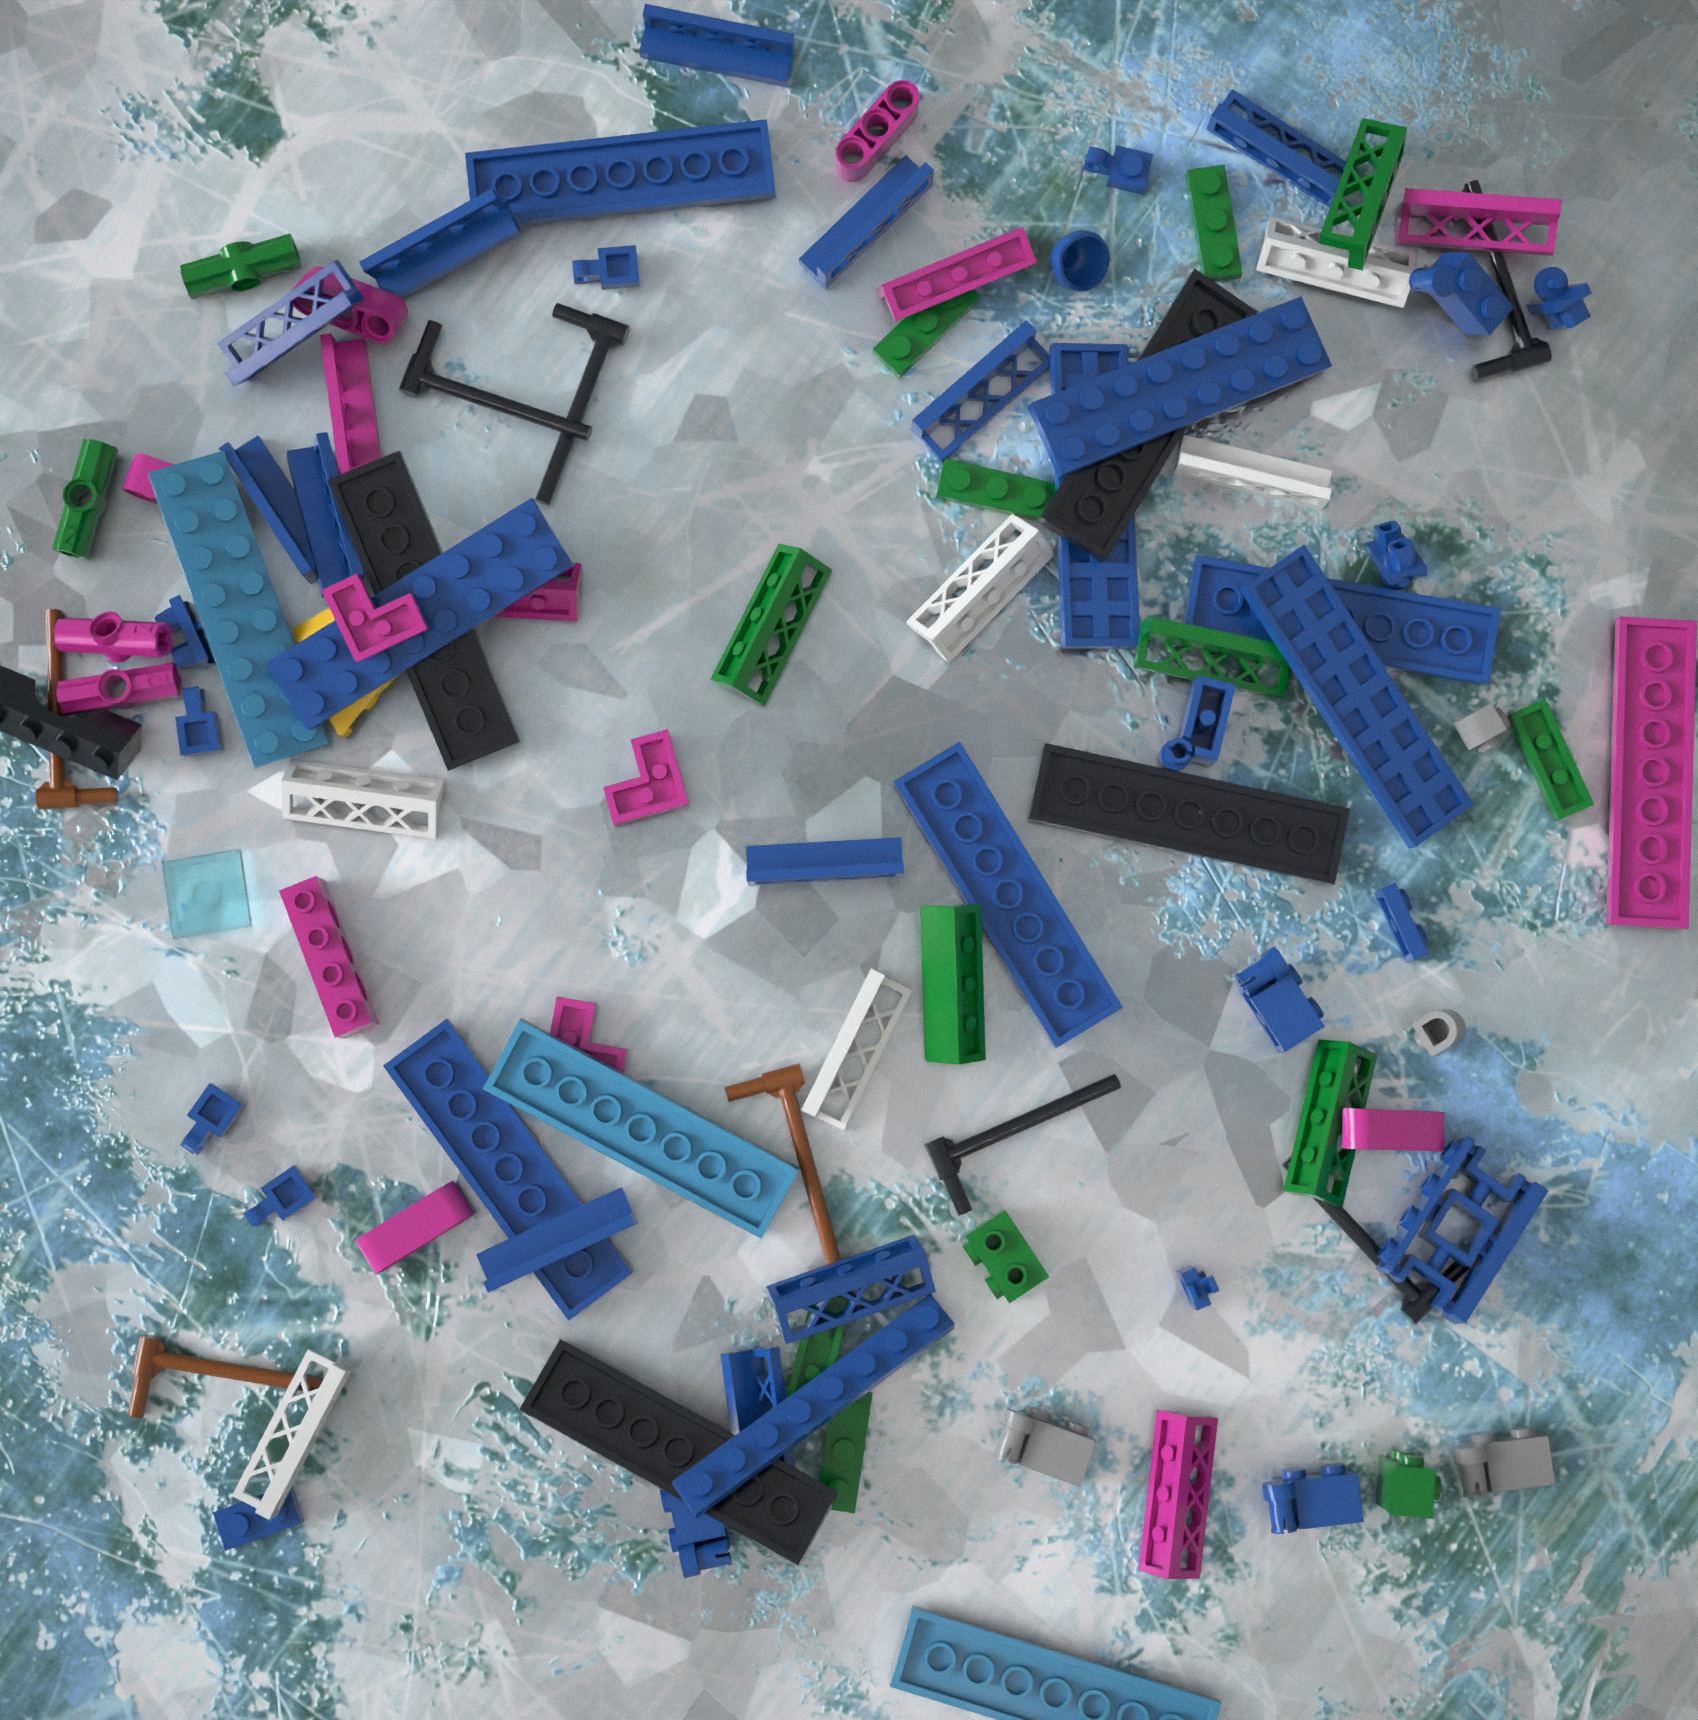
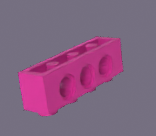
M314 876L279 890L334 1037L344 1039L379 1025L380 1023L325 880Z

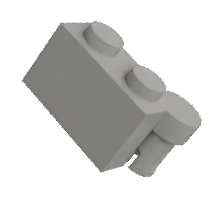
M1029 1406L1028 1412L1005 1408L1000 1423L1004 1426L993 1456L1001 1460L1006 1458L1009 1463L1019 1464L1081 1487L1096 1444L1093 1436L1088 1435L1090 1428L1067 1420L1065 1426L1050 1421L1052 1414Z
M1521 1426L1511 1428V1435L1496 1437L1494 1431H1482L1472 1433L1471 1440L1460 1441V1445L1453 1447L1455 1464L1460 1465L1463 1497H1477V1493H1480V1496H1485L1489 1492L1494 1493L1555 1485L1548 1436L1538 1431L1535 1432L1534 1426Z

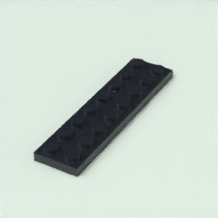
M1194 269L1189 274L1136 361L1255 315L1258 311ZM1187 427L1065 475L1037 521L1100 563H1103L1108 558Z
M401 451L394 452L327 480L374 595L443 553ZM475 628L406 670L448 771L521 742Z
M1045 743L1028 820L1333 886L1336 881L1350 809Z
M561 1339L520 1407V1410L526 1415L682 1502L684 1501L674 1489L672 1481L735 1436L733 1433ZM777 1459L704 1514L800 1567L839 1493L784 1461Z

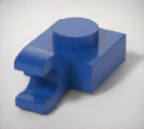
M1116 145L1114 154L1110 155L1103 149L1089 147L1083 170L1109 175L1106 185L1108 187L1143 195L1153 154Z
M636 245L598 248L599 259L572 261L574 284H586L601 279L602 290L640 287Z
M199 686L183 688L186 715L175 717L180 755L185 757L222 751L218 715L214 711L205 713L206 697L204 689H199Z
M209 1083L187 1114L196 1123L185 1136L180 1146L192 1154L199 1155L208 1142L211 1133L223 1138L245 1105L213 1083Z
M293 1165L261 1187L267 1198L248 1210L244 1215L252 1227H258L276 1212L282 1221H285L318 1197L298 1167Z
M1191 1265L1176 1271L1191 1308L1200 1310L1211 1305L1208 1294L1220 1291L1213 1275L1206 1276L1204 1271L1197 1273L1196 1268Z

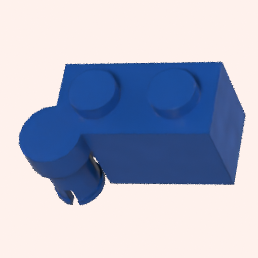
M1443 252L1431 268H1417L1412 271L1409 277L1410 288H1415L1413 290L1415 293H1428L1433 296L1463 334L1490 336L1514 308L1470 252Z
M1199 675L1194 679L1191 684L1179 738L1168 741L1159 752V761L1164 769L1181 771L1190 761L1212 766L1218 761L1236 684Z
M1275 947L1262 953L1259 961L1242 972L1235 974L1238 983L1241 984L1236 988L1278 1053L1288 1051L1325 1027L1320 1020L1324 1017L1320 1006L1312 997L1308 999L1305 997L1299 987L1303 983L1301 977L1291 964L1286 963Z
M1345 1463L1321 1465V1472L1306 1473V1469L1301 1467L1281 1470L1282 1476L1271 1477L1272 1481L1262 1483L1264 1501L1269 1504L1271 1533L1284 1534V1530L1292 1533L1296 1532L1297 1529L1364 1522L1358 1473L1350 1468L1346 1469Z
M660 1489L664 1512L672 1513L674 1528L668 1529L673 1553L679 1552L684 1578L701 1575V1570L732 1565L731 1554L728 1552L731 1544L727 1526L704 1513L696 1519L684 1502Z

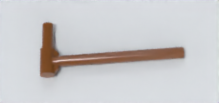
M48 609L46 610L48 710L57 715L64 716L58 704L56 694L57 682L63 681V652L59 651L54 644L55 635L53 631L57 620L62 619V610ZM49 752L50 782H44L36 790V805L39 810L78 808L80 804L118 802L117 787L79 789L70 781H66L65 759Z
M800 1063L762 1073V1077L725 1087L729 1102L767 1092V1094L775 1098H781L826 1265L840 1261L839 1249L796 1097V1092H799L803 1084H805Z
M140 1335L132 1376H135L127 1416L135 1418L144 1417L150 1381L162 1372L163 1368L286 1389L295 1374L166 1352L167 1347L161 1340L162 1338ZM306 1376L310 1391L318 1389L324 1378ZM301 1384L297 1391H303Z

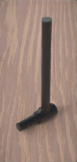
M1474 180L1464 185L1467 193L1483 194L1479 180ZM1475 220L1478 225H1480L1483 222L1480 220ZM1492 222L1483 231L1492 241H1499ZM1486 251L1498 288L1514 306L1507 316L1516 343L1506 356L1473 365L1472 372L1476 380L1509 370L1516 372L1550 362L1552 359L1549 344L1537 337L1531 338L1503 252Z
M556 303L552 317L586 329L592 341L595 342L566 417L581 423L609 348L615 349L625 344L630 326L596 313L590 315ZM560 433L535 501L547 506L550 505L575 437Z
M428 320L417 351L410 358L399 391L418 398L420 395L427 393L429 388L585 441L589 440L592 426L434 374L435 370L430 358L443 326L436 321Z
M1116 1074L956 1144L944 1136L924 1144L939 1180H943L958 1216L973 1210L957 1175L962 1164L961 1158L1120 1089L1121 1084Z
M1289 1156L1282 1163V1166L1287 1171L1289 1168L1291 1156ZM1313 1198L1366 1256L1378 1266L1381 1259L1377 1255L1381 1247L1343 1207L1333 1206ZM1454 1261L1441 1275L1455 1284L1470 1267H1462ZM1384 1273L1404 1295L1401 1298L1400 1310L1416 1325L1433 1309L1430 1305L1440 1289L1430 1282L1417 1283L1415 1285L1408 1276L1404 1282L1397 1283L1391 1279V1276Z

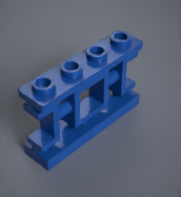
M1469 1136L1461 1138L1457 1142L1451 1140L1444 1148L1439 1158L1443 1161L1441 1167L1436 1174L1431 1172L1419 1188V1192L1423 1194L1416 1206L1410 1205L1404 1211L1398 1222L1402 1226L1395 1239L1390 1237L1383 1244L1377 1255L1381 1261L1376 1269L1382 1274L1386 1273L1391 1276V1279L1395 1282H1404L1412 1269L1437 1286L1440 1291L1430 1306L1443 1312L1441 1316L1453 1324H1463L1468 1321L1548 1193V1190L1537 1182H1528L1525 1180L1526 1177L1520 1173L1512 1175L1506 1186H1504L1476 1167L1487 1150L1481 1146H1476L1474 1144L1475 1141ZM1467 1157L1459 1171L1477 1183L1469 1197H1465L1452 1188L1446 1190L1440 1199V1196L1462 1161ZM1490 1193L1503 1202L1512 1201L1500 1222L1499 1219L1481 1208ZM1452 1204L1481 1223V1226L1464 1252L1435 1232ZM1425 1221L1426 1223L1417 1236L1436 1248L1427 1263H1424L1413 1254H1408L1398 1264ZM1449 1258L1462 1267L1472 1265L1459 1287L1440 1274Z

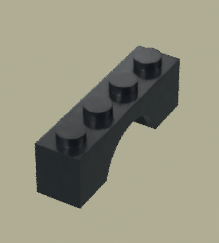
M0 665L1 732L49 751L60 758L68 759L87 767L96 773L106 775L115 780L120 778L140 752L142 724L109 710L85 718H69L57 715L47 710L38 701L35 695V679Z

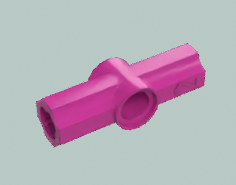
M112 611L101 613L94 619L70 617L58 619L53 629L55 635L54 644L59 651L104 654L110 662L114 663L123 662L132 656L162 657L163 655H169L173 647V631L168 623L122 620L116 612Z
M174 662L124 671L110 669L100 675L57 682L56 694L62 714L69 716L116 707L119 709H129L140 703L181 697L182 686L177 666ZM119 681H126L125 693L121 697L113 698L112 689L114 685Z

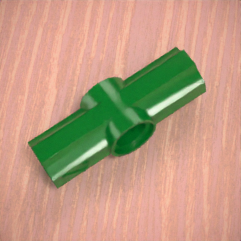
M291 233L255 244L246 241L228 244L222 247L217 255L180 265V272L189 297L196 299L226 289H231L232 291L250 290L261 285L264 278L302 268L294 239Z
M83 439L72 480L66 484L63 490L65 505L52 547L55 552L77 559H88L99 518L105 514L108 507L106 492L118 454L116 447L98 440ZM86 492H92L91 502L86 506L79 507L80 497Z

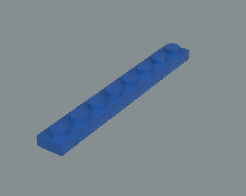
M930 1293L673 1480L672 1485L697 1519L954 1329L955 1323Z

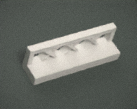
M1269 216L1256 271L1404 308L1411 289L1409 277L1412 271L1416 269L1417 253L1373 242L1363 271L1348 268L1349 250L1319 244L1321 228Z
M1184 434L1181 438L1173 475L1320 511L1330 500L1332 489L1329 488L1332 470Z
M1011 514L906 623L913 631L928 640L941 658L950 663L1039 572L1055 553L1038 529ZM1016 529L1022 532L1014 542L1005 544V540ZM994 558L993 563L987 569L978 571V567L984 561ZM967 586V590L960 597L952 598V594L958 588ZM940 613L939 619L929 629L923 625L931 615Z
M291 759L281 780L282 819L429 839L437 838L439 805L445 788L444 779ZM293 795L306 796L314 806L310 809L293 807ZM335 800L344 801L353 811L348 814L337 813L329 804ZM372 806H381L391 816L387 819H379L373 816L368 809ZM411 811L428 813V825L416 824L406 815Z
M872 968L870 969L801 1111L842 1131L845 1130L913 990L886 978L884 974ZM881 985L902 994L895 1009L879 1014L874 998ZM872 1005L875 1016L864 1019ZM892 1015L884 1030L881 1018ZM877 1020L882 1035L879 1043L862 1049L857 1036L860 1026ZM854 1040L858 1051L847 1054ZM875 1050L867 1065L864 1053ZM859 1055L865 1070L861 1079L844 1084L840 1072L843 1061ZM837 1075L841 1086L830 1089ZM857 1085L850 1100L846 1089ZM843 1091L847 1108L841 1120H837L819 1111L826 1095Z
M311 1349L307 1350L234 1490L233 1497L257 1508L255 1513L268 1520L277 1517L352 1372L351 1369ZM312 1361L329 1370L320 1387L310 1391L305 1375ZM300 1384H301L304 1393L295 1396V1394H296V1392H297V1390H298V1388H299V1386H300ZM306 1398L309 1409L301 1424L291 1428L286 1411L291 1402ZM281 1421H283L285 1430L275 1433ZM286 1434L289 1447L282 1461L272 1464L268 1446L273 1438ZM264 1458L266 1467L257 1469L261 1459ZM267 1471L270 1484L262 1499L245 1491L253 1475Z

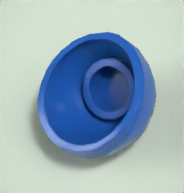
M1087 230L1074 231L1064 235L1056 242L1050 254L1051 269L1059 283L1067 290L1087 291L1094 288L1105 277L1109 267L1110 255L1107 244L1099 234Z

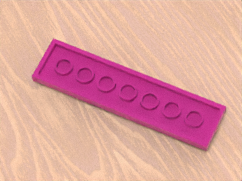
M1624 616L1615 619L1606 925L1689 929L1697 621Z

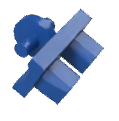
M1547 267L1537 273L1534 279V290L1543 301H1534L1526 305L1530 315L1542 314L1550 330L1557 329L1563 325L1566 328H1573L1591 317L1583 301V298L1592 293L1587 283L1568 285L1567 275L1558 267Z
M1389 521L1374 526L1375 540L1365 543L1366 553L1380 571L1381 581L1388 589L1400 590L1407 587L1412 582L1414 575L1419 577L1427 576V565L1415 551L1413 542L1410 539H1406L1403 533H1401V527L1397 521Z
M180 595L169 599L172 607L155 616L156 622L168 623L173 631L172 635L183 631L186 637V642L173 647L170 651L176 666L184 670L199 664L206 669L216 665L205 639L200 620L197 621L188 601L183 602Z

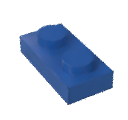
M1393 883L1373 892L1405 962L1415 961L1428 955L1425 947L1429 945L1427 935L1420 924H1414L1409 913L1412 910V904L1406 891L1403 888L1398 889L1396 883Z
M293 1486L277 1517L270 1520L256 1514L257 1508L243 1501L213 1512L225 1551L304 1522ZM265 1493L257 1495L256 1497L262 1499Z

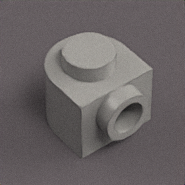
M1492 703L1453 723L1467 749L1471 750L1476 747L1479 753L1500 743L1497 735L1510 728V723L1505 713L1499 707L1495 709Z
M1450 1009L1428 1012L1411 1023L1416 1031L1413 1036L1417 1045L1424 1053L1429 1052L1431 1057L1441 1056L1460 1044L1466 1033L1463 1018L1457 1012Z

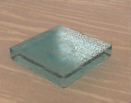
M240 849L161 862L173 939L252 926L242 851Z

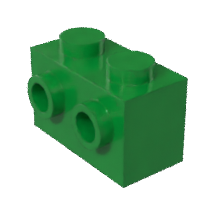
M1005 1209L998 1211L964 1234L968 1243L962 1247L975 1266L982 1262L991 1275L985 1279V1282L997 1300L1004 1296L1011 1303L1049 1278Z
M1391 1450V1456L1379 1455L1375 1503L1391 1515L1433 1519L1434 1500H1439L1441 1493V1479L1439 1475H1436V1469L1426 1464L1424 1457L1415 1456L1416 1453L1411 1451Z

